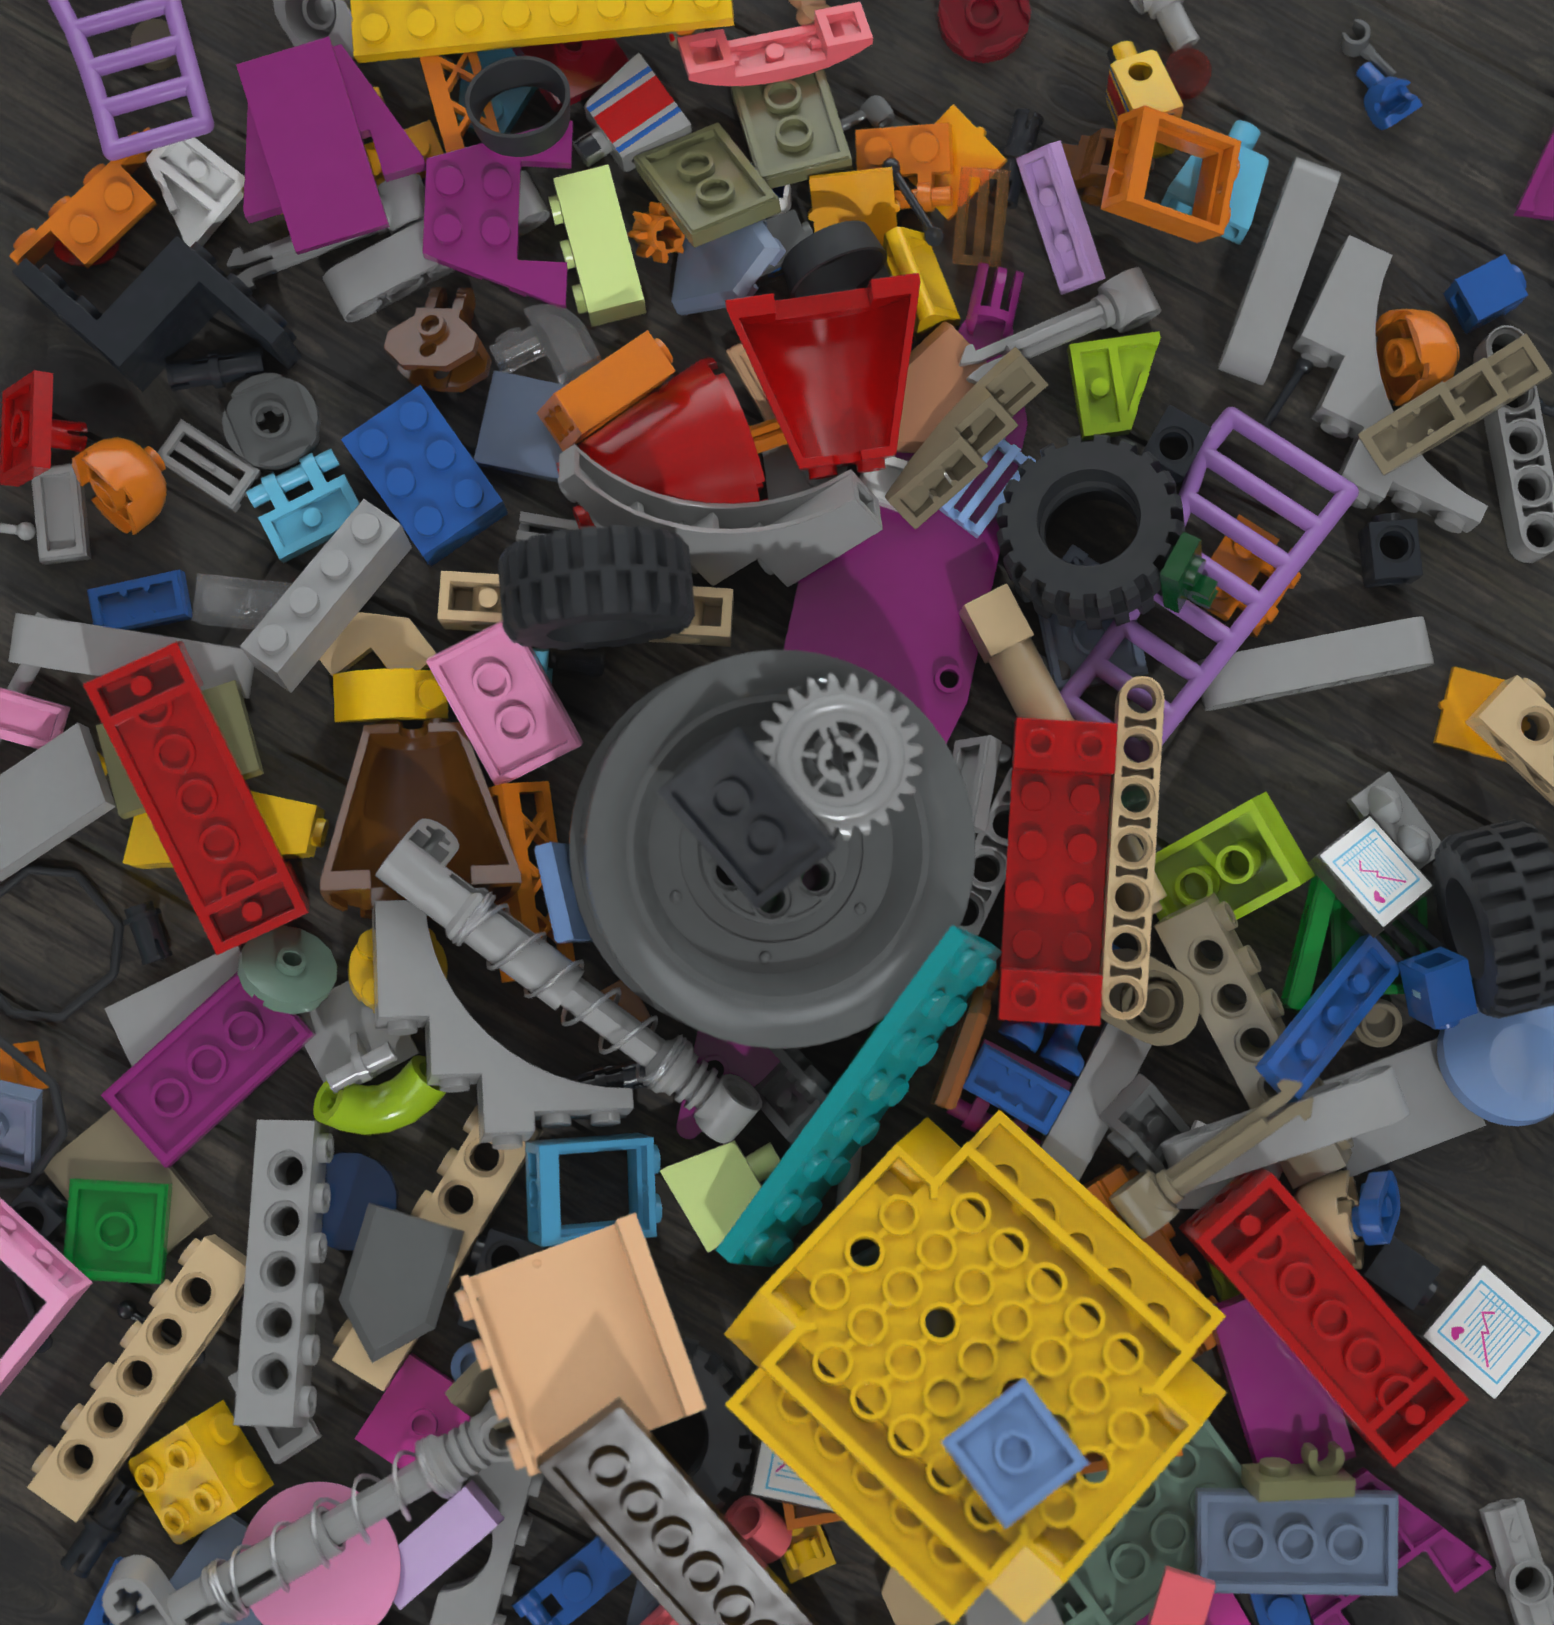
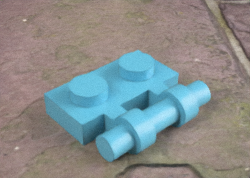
M331 448L315 457L313 453H310L300 458L301 464L277 476L272 472L260 478L261 484L246 491L254 508L270 500L272 501L275 509L258 518L282 563L328 541L360 504L344 474L327 482L324 473L340 466ZM310 481L314 490L289 502L285 493Z

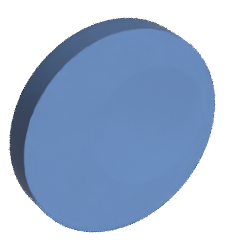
M1554 1005L1500 1019L1479 1012L1477 1007L1478 1013L1461 1019L1460 1023L1455 1027L1440 1030L1437 1041V1057L1440 1071L1452 1094L1468 1110L1485 1120L1506 1126L1531 1125L1545 1120L1554 1114Z

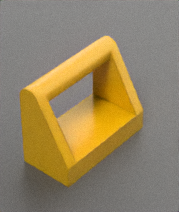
M895 227L884 234L883 248L887 253L885 266L889 276L919 273L921 283L913 332L915 341L929 336L944 321L953 327L959 325L960 316L932 246L928 245L925 241V233L904 227Z

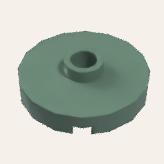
M281 925L246 942L238 959L237 974L243 989L252 998L255 994L259 999L263 1000V1006L275 1012L299 1014L316 1009L323 1000L328 998L337 980V964L331 950L318 937L300 928Z

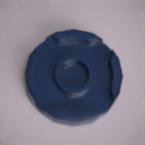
M342 1152L333 1155L331 1163H326L325 1183H328L330 1186L331 1201L328 1212L323 1213L322 1233L326 1235L327 1246L336 1250H354L368 1203L397 1211L399 1191L392 1173L379 1160L368 1155Z

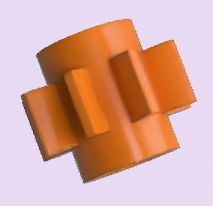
M651 201L649 212L646 213L634 211L633 216L636 220L632 231L628 232L627 236L634 238L639 245L635 253L637 256L645 258L652 256L654 261L665 264L668 262V253L684 252L682 244L685 235L661 203Z

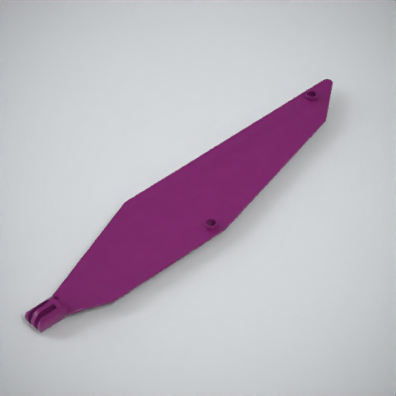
M978 263L967 317L958 330L969 344H973L975 350L1014 335L1013 324L1024 272L1015 271L1005 310L1000 309V304L1007 277V268L997 266L992 279L987 305L983 306L981 305L989 264ZM1000 354L998 356L986 360V362L988 363L1002 356ZM1025 406L1012 416L1018 426L1005 438V441L1009 444H1015L1021 449L1020 452L1022 451L1027 428ZM997 449L987 462L988 467L974 479L955 504L954 508L960 513L1004 457L1002 452ZM896 452V455L893 457L909 462L915 453ZM1014 461L1010 463L969 517L975 524L981 519L1018 470V465ZM880 506L883 530L798 581L783 650H798L827 655L847 661L873 673L910 699L930 720L945 743H947L967 703L978 649L967 631L959 612L965 604L992 590L1000 553L996 533L999 531L996 519L997 513L976 539L940 510H937L915 530L899 512ZM949 672L954 675L956 683L953 688H946L941 684V673ZM816 864L805 872L802 879L803 885L808 890L814 889L821 880V872ZM700 1030L697 1031L693 1049L694 1053L699 1056L696 1062L699 1063L705 1060L708 1063L712 1060H717L723 1066L721 1075L733 1074L739 1076L753 1087L759 1084L780 1062L769 1048L742 1045L719 1039ZM684 1099L681 1102L676 1129L682 1138L693 1139L702 1130L694 1118L696 1108L686 1109L684 1107L686 1100Z

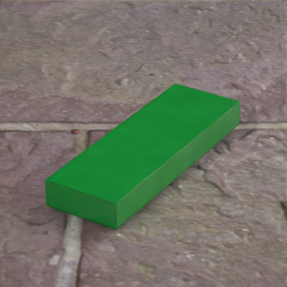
M1328 866L1315 869L1313 871L1315 876L1310 879L1280 999L1284 1010L1299 1013L1310 999L1340 879Z

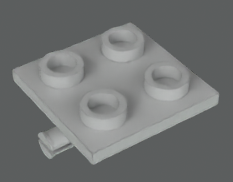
M349 981L333 988L328 998L323 1000L316 1009L298 1014L316 1033L304 1046L323 1083L327 1080L334 1093L352 1083L361 1085L420 1053L411 1035H390L387 1033V1029H375V1013L355 997Z

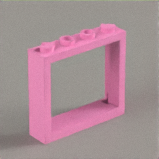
M0 1198V1260L46 1301V1304L0 1359L1 1395L93 1282Z

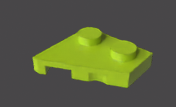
M1160 331L1069 344L1067 352L1082 441L1093 440L1095 434L1114 437L1130 433L1142 393L1146 386L1152 361L1161 339Z

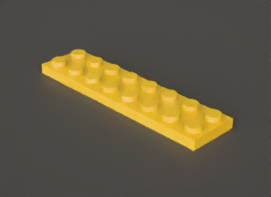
M350 0L353 20L351 19L353 55L357 63L734 26L733 0Z

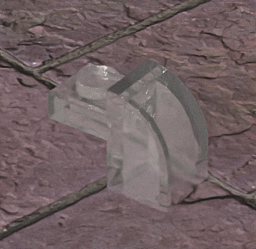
M551 304L533 305L523 309L529 327L524 330L520 327L509 329L496 338L495 344L489 346L493 360L500 372L510 373L545 356L558 384L567 385L602 361L600 353L584 323L571 311Z

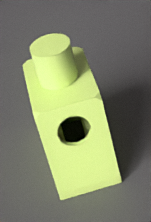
M733 1140L730 1143L717 1146L671 1164L660 1172L709 1253L720 1245L762 1187L760 1182L770 1176L781 1160L770 1142L745 1157L736 1141Z

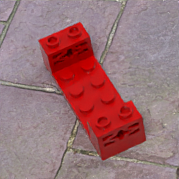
M177 641L84 683L83 686L216 955H220L307 914L311 903L290 860L285 862L200 688L204 684L183 641Z
M1018 717L1015 720L997 1012L999 1020L1100 1026L1103 975L1100 974L1110 788L1111 776L1115 774L1118 723Z
M1259 1168L1236 1176L1179 1227L1206 1260L1228 1278L1343 1410L1345 1419L1369 1447L1394 1468L1469 1401L1465 1394L1270 1171Z

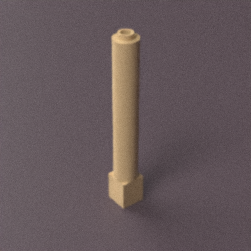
M1006 583L965 604L960 610L959 615L984 663L989 662L1017 717L1075 721L1031 639L1034 633L1008 584ZM1124 835L1119 840L1118 852L1120 856L1129 862L1139 861L1143 856L1144 850L1137 837L1134 835ZM1155 871L1152 915L1163 909L1159 900L1167 896ZM1122 884L1116 890L1115 902L1123 911L1133 912L1140 905L1141 895L1135 886Z

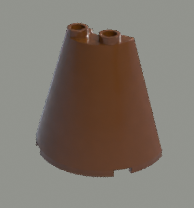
M433 718L424 721L422 724L423 728L414 730L404 729L403 724L397 720H381L374 725H364L320 879L321 895L329 905L340 911L348 910V905L360 908V917L372 919L375 901L407 900L378 879L375 874L404 836L421 819L436 821L453 833L458 840L459 849L446 867L475 889L484 887L489 892H492V895H496L495 904L499 905L505 902L519 890L522 883L520 869L470 740L460 722H451L444 718ZM427 915V921H435Z

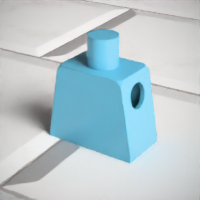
M1238 120L1235 121L1228 136L1242 141L1238 157L1240 170L1233 184L1229 204L1231 217L1225 228L1224 235H1221V237L1240 245L1252 224L1269 160L1265 156L1252 151L1260 136L1259 129L1251 123ZM1193 155L1190 156L1169 185L1161 205L1192 215L1202 163L1201 158Z

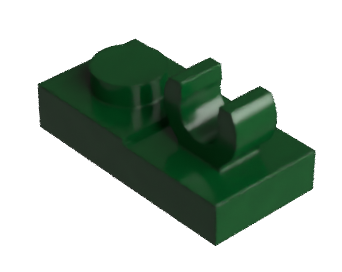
M1182 532L1160 573L1163 605L1165 608L1176 613H1180L1187 598L1199 606L1210 609L1218 594V590H1216L1218 582L1202 575L1206 559L1201 558V539L1186 532Z

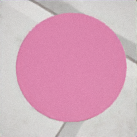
M308 1482L290 1487L278 1493L256 1513L247 1528L242 1545L253 1546L272 1534L273 1527L279 1521L293 1523L310 1513L314 1503L319 1498L327 1497L340 1503L347 1501L351 1498L352 1489L330 1482ZM322 1502L317 1506V1508L320 1506L325 1507L329 1511L336 1507L335 1504L330 1502ZM384 1518L365 1529L371 1539L370 1545H367L361 1534L358 1533L345 1541L346 1549L344 1552L329 1560V1569L325 1568L322 1564L289 1583V1593L281 1588L250 1606L255 1616L263 1625H378L394 1601L401 1571L398 1542L388 1520ZM281 1526L277 1531L281 1530L286 1526Z

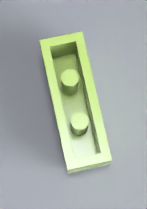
M609 164L553 178L557 195L549 196L548 199L555 225L564 223L568 239L560 241V245L568 269L575 267L577 269L580 284L572 286L578 313L588 312L592 327L646 313L644 296Z

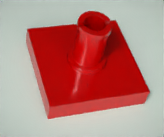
M34 370L2 391L0 485L19 487L51 469V448L73 450L80 453L86 447L87 437L79 436L80 433L88 432L85 422L52 419L53 373Z

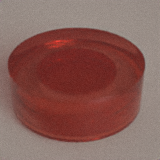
M1182 48L1172 53L1165 64V69L1181 99L1197 97L1207 87L1212 70L1208 58L1201 51L1194 48Z

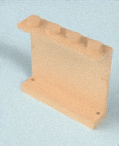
M636 1213L617 1219L615 1224L470 1278L468 1275L461 1277L464 1289L455 1292L464 1322L474 1319L481 1338L472 1341V1345L481 1371L491 1368L498 1386L490 1390L489 1394L498 1420L509 1418L515 1437L506 1440V1444L516 1470L526 1467L529 1477L541 1473L537 1468V1457L618 1397L624 1401L649 1431L706 1409Z

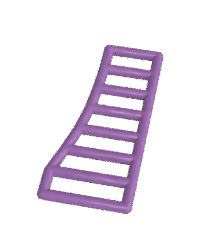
M47 0L66 36L78 67L93 113L102 152L106 159L116 161L212 132L214 120L181 0H142L80 19L77 18L68 0ZM165 15L171 36L94 58L86 37ZM176 55L181 77L107 97L101 76ZM187 96L192 118L119 138L114 121L115 116Z
M1235 407L1226 408L1212 424L1211 430L1184 477L1178 494L1181 496L1184 523L1186 526L1190 514L1193 513L1276 568V570L1262 588L1257 590L1202 553L1201 558L1206 559L1202 575L1217 581V587L1247 606L1229 628L1187 599L1180 613L1166 608L1217 643L1201 665H1198L1135 622L1141 614L1138 609L1129 613L1130 622L1116 626L1115 620H1113L1090 654L1060 691L1073 718L1077 721L1114 723L1081 700L1080 697L1096 676L1118 691L1121 690L1128 680L1133 678L1108 661L1123 639L1126 638L1188 681L1171 703L1164 700L1163 745L1355 501L1359 494L1358 487ZM1234 429L1333 493L1334 496L1317 516L1218 452L1217 449ZM1206 468H1209L1304 530L1305 533L1291 551L1287 553L1199 495L1198 492ZM1156 594L1154 601L1164 607L1163 596ZM1134 688L1128 691L1127 697L1146 711L1151 710L1153 702L1149 692L1141 688ZM1130 737L1124 744L1125 755L1135 762L1141 763L1148 759L1150 750L1145 740L1142 739L1140 741L1135 737Z

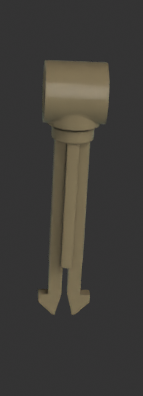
M1283 1078L1277 1082V1086L1281 1090L1280 1092L1250 1111L1168 1170L1163 1169L1155 1174L1147 1169L1118 1188L1109 1197L1110 1202L1130 1229L1141 1239L1150 1236L1179 1212L1177 1203L1185 1198L1184 1195L1298 1115L1304 1121L1308 1120L1311 1117L1314 1097L1310 1096L1294 1102L1271 1119H1268V1115L1287 1103L1303 1085L1301 1081Z

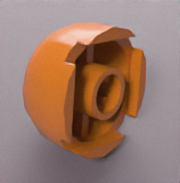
M1396 309L1389 310L1379 317L1376 322V337H1378L1376 351L1380 375L1387 398L1395 402L1394 406H1404L1438 383L1446 382L1454 376L1460 350L1448 323L1440 316L1426 310Z
M113 437L103 439L87 447L72 458V468L82 487L88 482L91 483L97 495L91 501L109 522L120 531L127 534L132 530V535H135L161 513L166 502V481L162 474L166 466L160 455L152 447L147 446L143 449L134 441Z

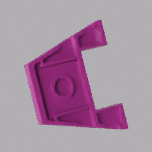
M341 44L333 46L362 139L372 137L386 182L426 171L424 157ZM248 104L243 211L245 218L250 224L283 214Z
M573 121L569 122L567 131L554 146L532 156H504L480 143L427 158L423 232L424 258L480 280L484 278L509 288V291L526 297L528 295L547 302L551 307L566 310L567 262L518 260L521 168L527 166L571 169ZM535 128V129H532V130H528V131H524V132L517 133V134L527 133V132H530V131H534V130H536V129H538V128Z
M1364 1467L1351 1475L1356 1480L1355 1490H1393ZM1398 1494V1569L1425 1551L1450 1589L1457 1593L1492 1568L1484 1557ZM1303 1594L1312 1625H1350L1341 1613V1610L1361 1596Z

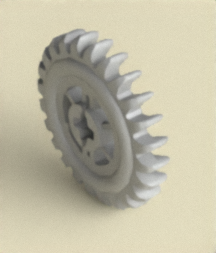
M828 673L824 690H820L812 678H808L806 681L808 696L803 697L793 688H789L788 694L793 705L790 709L778 703L772 704V708L780 718L779 723L762 721V728L772 736V739L756 741L755 746L760 752L769 755V758H766L830 835H832L835 828H839L842 838L847 841L851 838L853 826H858L862 833L868 836L871 833L870 820L875 819L883 826L888 825L889 820L885 810L889 807L899 812L903 811L904 805L897 796L899 793L913 794L916 791L915 787L906 780V777L919 775L922 772V768L918 764L910 762L909 759L921 754L923 747L920 744L908 743L907 741L917 734L919 727L913 723L901 725L909 714L907 706L902 705L890 711L895 699L893 691L888 690L876 699L877 683L874 679H870L862 691H859L858 680L853 673L848 675L844 688L839 687L833 673ZM836 722H848L859 727L849 735L845 731L838 730ZM827 728H830L831 737L837 746L840 745L845 752L843 754L844 762L842 766L852 787L848 788L839 767L835 766L830 759L832 758L831 749L833 745L827 733ZM819 730L820 736L814 742L813 748L804 749L805 743L813 732ZM866 732H868L874 742L876 760L864 757L857 744ZM802 757L813 758L820 770L812 784L803 772ZM862 766L874 767L867 781L859 786L856 777L862 770ZM828 779L831 782L839 783L842 794L836 795L822 792L819 788Z

